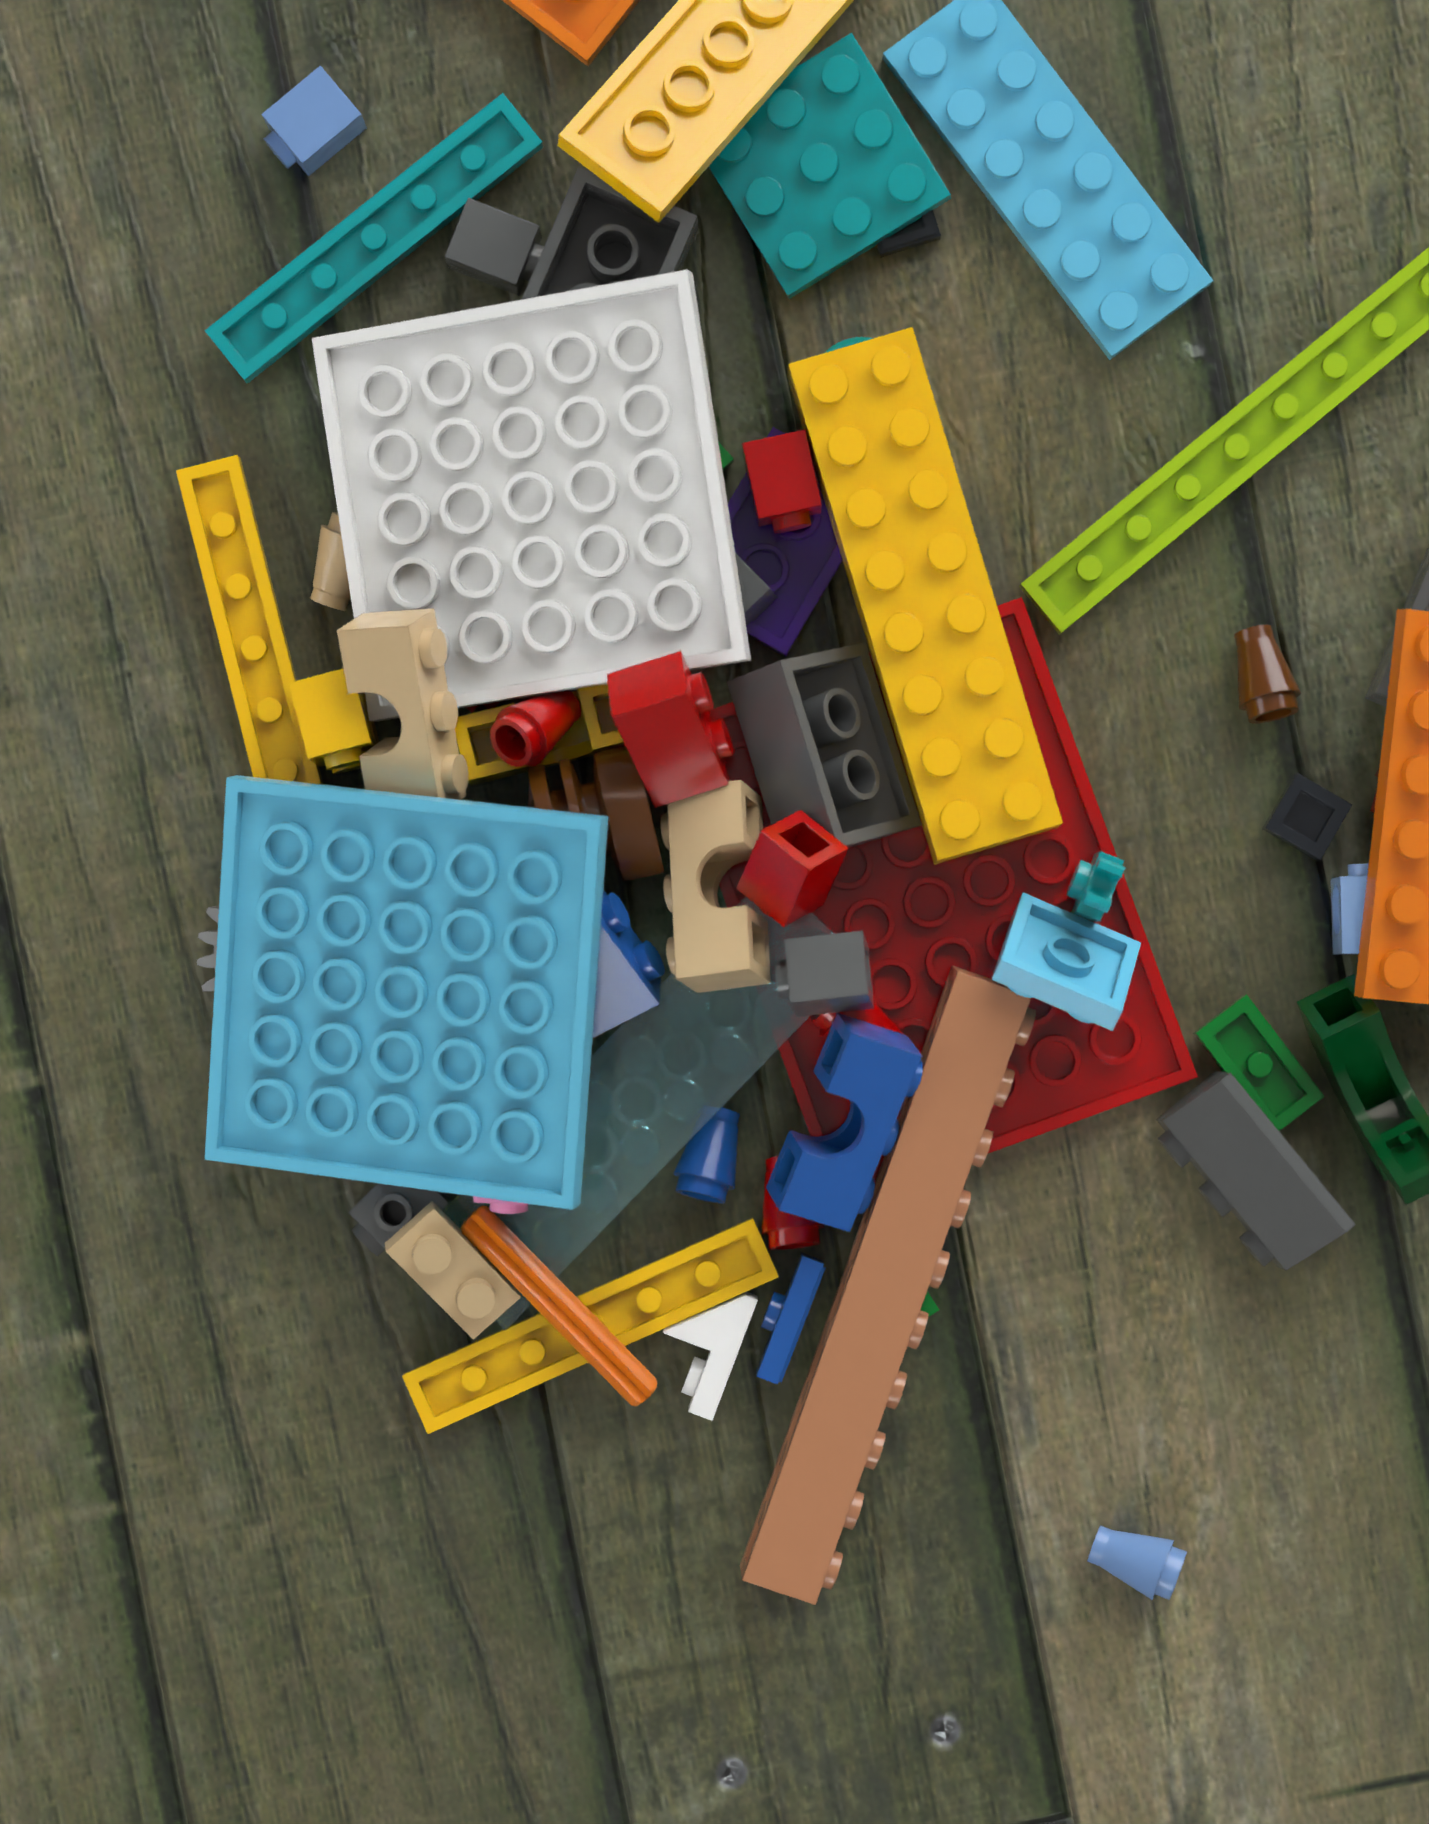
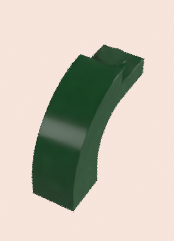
M1352 974L1296 1003L1317 1057L1351 1126L1383 1180L1391 1182L1407 1205L1429 1194V1116L1414 1093L1398 1061L1380 1010L1372 999L1354 996L1356 976Z

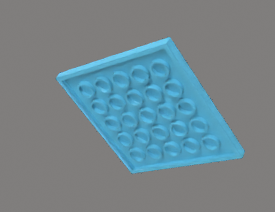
M240 775L227 777L205 1160L570 1210L578 1207L581 1203L608 816Z

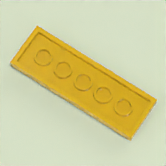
M679 0L561 131L557 146L659 223L854 0Z

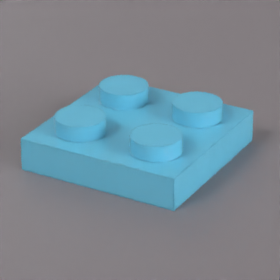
M1022 893L1013 912L991 980L1007 986L1017 995L1026 998H1036L1067 1011L1073 1018L1081 1022L1095 1023L1113 1031L1123 1011L1141 942L1031 895Z

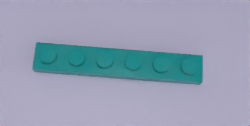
M504 93L500 94L208 327L205 332L248 384L460 215L468 198L477 201L544 147L543 142Z

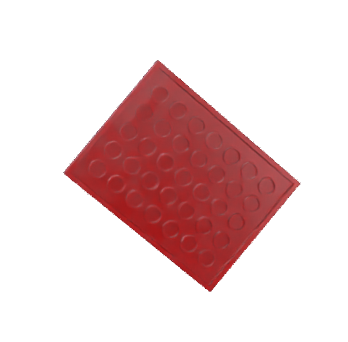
M1022 597L997 607L1063 824L1056 829L935 865L922 825L851 847L846 853L824 905L786 927H782L773 918L764 914L756 904L736 889L748 861L731 867L719 883L727 908L747 905L768 920L771 983L755 986L810 1136H825L840 1128L848 1117L850 1100L828 1093L813 1072L826 1038L819 1035L821 1028L811 1021L812 1015L797 1017L790 1004V999H779L775 976V960L786 959L784 939L863 931L869 948L873 1000L900 1028V1031L909 1037L921 1053L951 966L953 965L992 979L1013 912L1022 893L1071 912L1076 899L1066 896L1079 861L1083 860L1091 863L1094 854L1099 851L1117 857ZM869 652V656H870V659H871V663H872V666H873V669H874V672H875V675H876V679H877V682H878V685H879V688H880V692H881V695H882V698H883V701H884V704H885V708H886V711H887V714H888V717H889V713H888V710H887V707H886V703H885V700H884V697H883V693H882V690H881V687H880V683H879V680H878V677H877V673H876V670H875V667H874V663H873L871 654H870V652ZM731 702L709 711V714L713 721L723 718L734 750L733 756L725 758L728 781L742 780L761 796L763 829L771 826V822L755 776L734 703ZM1124 874L1116 885L1108 912H1104L1101 921L1095 922L1141 942L1123 1011L1113 1031L1095 1023L1081 1022L1073 1018L1067 1011L1036 998H1031L1028 1007L1036 1010L1031 1033L1024 1046L1014 1045L1006 1067L1014 1070V1079L1009 1095L1003 1107L993 1104L985 1129L993 1131L988 1154L1198 1077ZM881 1155L879 1163L874 1172V1181H876L877 1175L879 1173L884 1158L883 1155Z

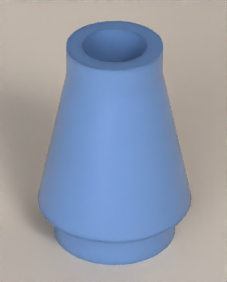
M1100 1525L1087 1562L1100 1566L1151 1600H1153L1155 1595L1170 1600L1187 1551L1174 1547V1540L1116 1531Z

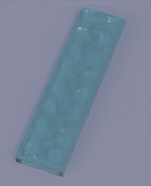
M745 896L736 907L747 905L768 920L771 983L697 993L675 979V975L671 973L661 984L659 1005L625 1021L591 1056L580 1205L573 1210L528 1205V1211L524 1213H495L557 1278L811 1016L797 1017L790 1004V999H779L775 976V960L786 959L784 939L835 934L813 912L786 927H782L773 918L764 914L756 904ZM459 1194L443 1212L461 1229L464 1220L474 1210L482 1205L490 1208V1203L473 1202V1196ZM521 1294V1298L495 1321L506 1331L532 1304Z

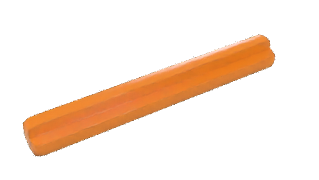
M484 1205L478 1207L464 1220L461 1226L462 1234L631 1406L636 1407L642 1404L653 1394L657 1388V1380L649 1370L500 1218L490 1211L489 1207Z

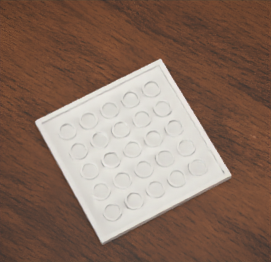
M687 269L312 338L354 619L363 613L434 608L437 627L444 633L447 643V658L444 668L448 691L454 695L458 708L608 684L607 674L678 651L682 652L690 670L751 660L695 285L691 271ZM365 693L369 721L378 722L400 718L395 707L386 698L375 693Z

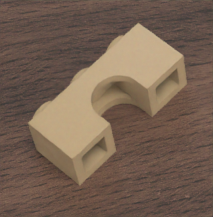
M434 608L361 614L337 630L348 694L375 693L383 696L397 710L402 725L400 737L384 738L359 756L365 789L456 800L463 799L466 796L465 790L468 785V766L465 758L459 754L455 733L458 707L454 695L448 691L444 668L447 658V643L444 633L437 627Z
M742 780L728 781L729 785L669 803L668 812L663 813L661 817V834L665 847L670 851L671 874H667L664 878L663 890L666 905L669 911L673 913L674 934L673 937H669L667 940V961L670 971L675 975V979L697 993L771 983L768 920L747 905L720 908L717 897L719 883L724 874L734 865L749 860L761 830H763L762 798Z

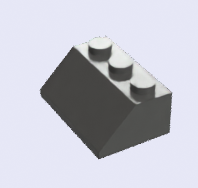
M865 642L780 660L727 681L771 825L802 810L848 848L922 825Z
M1214 1071L1156 1119L1166 1131L1157 1138L1158 1141L1181 1168L1189 1162L1195 1166L1206 1180L1205 1183L1198 1187L1202 1195L1220 1216L1224 1217L1230 1211L1233 1212L1247 1229L1239 1239L1263 1267L1273 1261L1277 1267L1288 1270L1356 1225L1230 1072Z

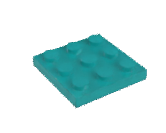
M852 33L794 68L708 166L789 299L870 250L881 240L891 237L920 219L924 214L951 199L949 190Z

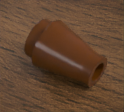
M1257 625L1235 633L1239 709L1246 710L1249 723H1266L1295 714L1299 710L1296 698L1301 694V691L1274 638L1272 626Z

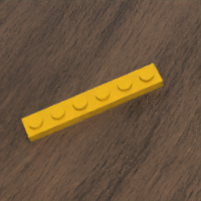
M238 455L176 470L253 777L323 785L319 766L307 758L288 683L297 681L241 458Z
M752 1217L576 1297L626 1346L778 1278L779 1275ZM538 1313L404 1373L402 1378L427 1434H430L588 1363V1361L541 1313Z

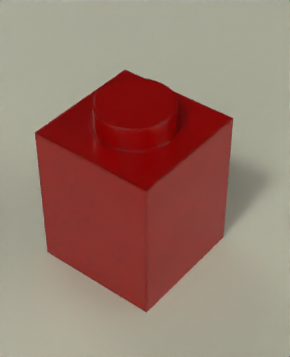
M806 430L742 443V453L758 526L772 524L774 533H784L812 525L810 515L820 514L822 503Z
M799 810L761 830L736 889L756 904L764 914L773 918L782 927H786L824 905L849 848L805 812Z

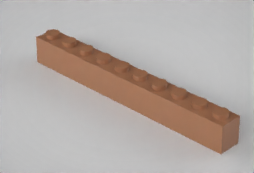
M953 965L951 966L921 1051L923 1073L920 1084L913 1096L905 1097L897 1119L899 1130L896 1142L891 1152L883 1158L875 1181L871 1203L864 1212L740 1563L742 1581L816 1605L821 1588L831 1590L835 1584L843 1558V1553L835 1551L843 1527L853 1530L858 1520L864 1500V1493L856 1491L864 1467L874 1470L878 1463L885 1441V1433L878 1431L886 1407L893 1410L896 1409L905 1387L907 1373L899 1371L907 1347L918 1348L926 1328L928 1313L920 1309L928 1287L939 1288L948 1266L950 1252L942 1250L950 1226L959 1229L969 1207L971 1192L963 1189L972 1165L979 1168L982 1167L991 1145L993 1131L985 1129L993 1104L1003 1107L1013 1083L1014 1070L1006 1068L1015 1044L1021 1046L1026 1044L1034 1024L1036 1010L1028 1007L1031 998L1017 995L1007 986L990 978Z

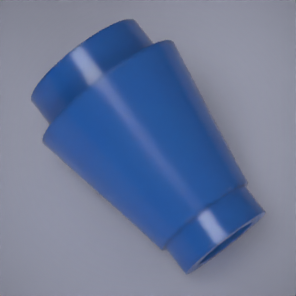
M703 1105L701 1116L698 1118L673 1172L675 1176L679 1177L676 1192L703 1201L725 1203L728 1190L735 1189L739 1113L722 1107Z

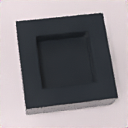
M1295 773L1262 829L1319 861L1322 859L1353 804L1301 774Z

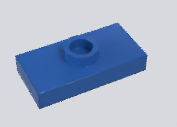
M801 1252L786 1294L773 1292L760 1326L771 1331L756 1369V1377L777 1385L778 1382H782L826 1268L822 1260Z

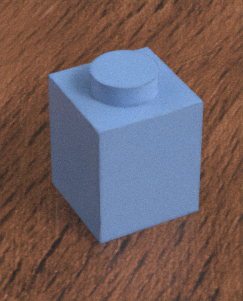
M321 65L261 114L271 131L263 139L272 152L287 169L297 162L308 176L367 128L362 114Z

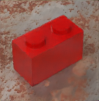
M681 651L607 674L613 721L655 808L729 785L725 758L734 755L729 731L723 718L712 720L709 711L713 710V701L706 679L702 672L691 674Z

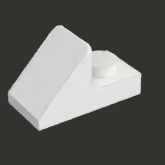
M745 1292L663 1329L664 1334L709 1350L706 1360L694 1356L681 1393L692 1396L688 1412L713 1421L756 1307L757 1295Z

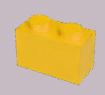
M344 668L288 683L307 758L320 767L326 766V769L332 770L333 774L361 768L359 756L376 745L379 739L374 722L369 721L365 693L348 694Z

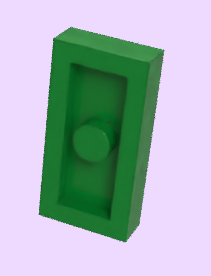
M1247 994L1242 995L1193 1033L1222 1072H1230L1278 1131L1325 1097Z

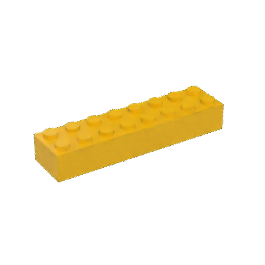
M913 327L789 363L787 374L802 428L806 430L811 458L934 865L1058 828L1063 824Z

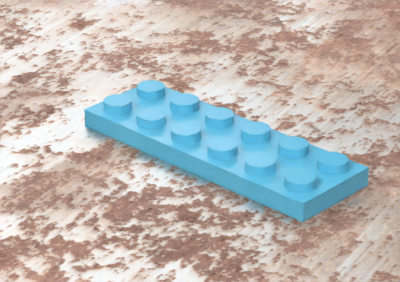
M953 0L883 53V61L1109 360L1211 285L1213 279L1002 0Z

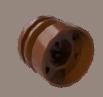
M625 745L593 752L594 782L582 785L569 758L559 760L564 789L552 792L544 764L528 768L530 781L528 804H526L528 808L608 816L605 857H612L623 882L665 872L646 789Z

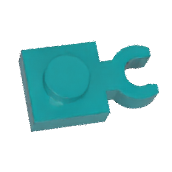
M1102 851L1094 854L1091 863L1080 860L1066 893V896L1076 899L1071 913L1094 923L1101 921L1104 912L1107 913L1111 906L1112 895L1119 879L1124 873V860Z

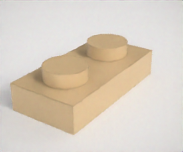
M433 1201L385 1242L386 1252L473 1340L521 1298L520 1292L462 1234L461 1229Z

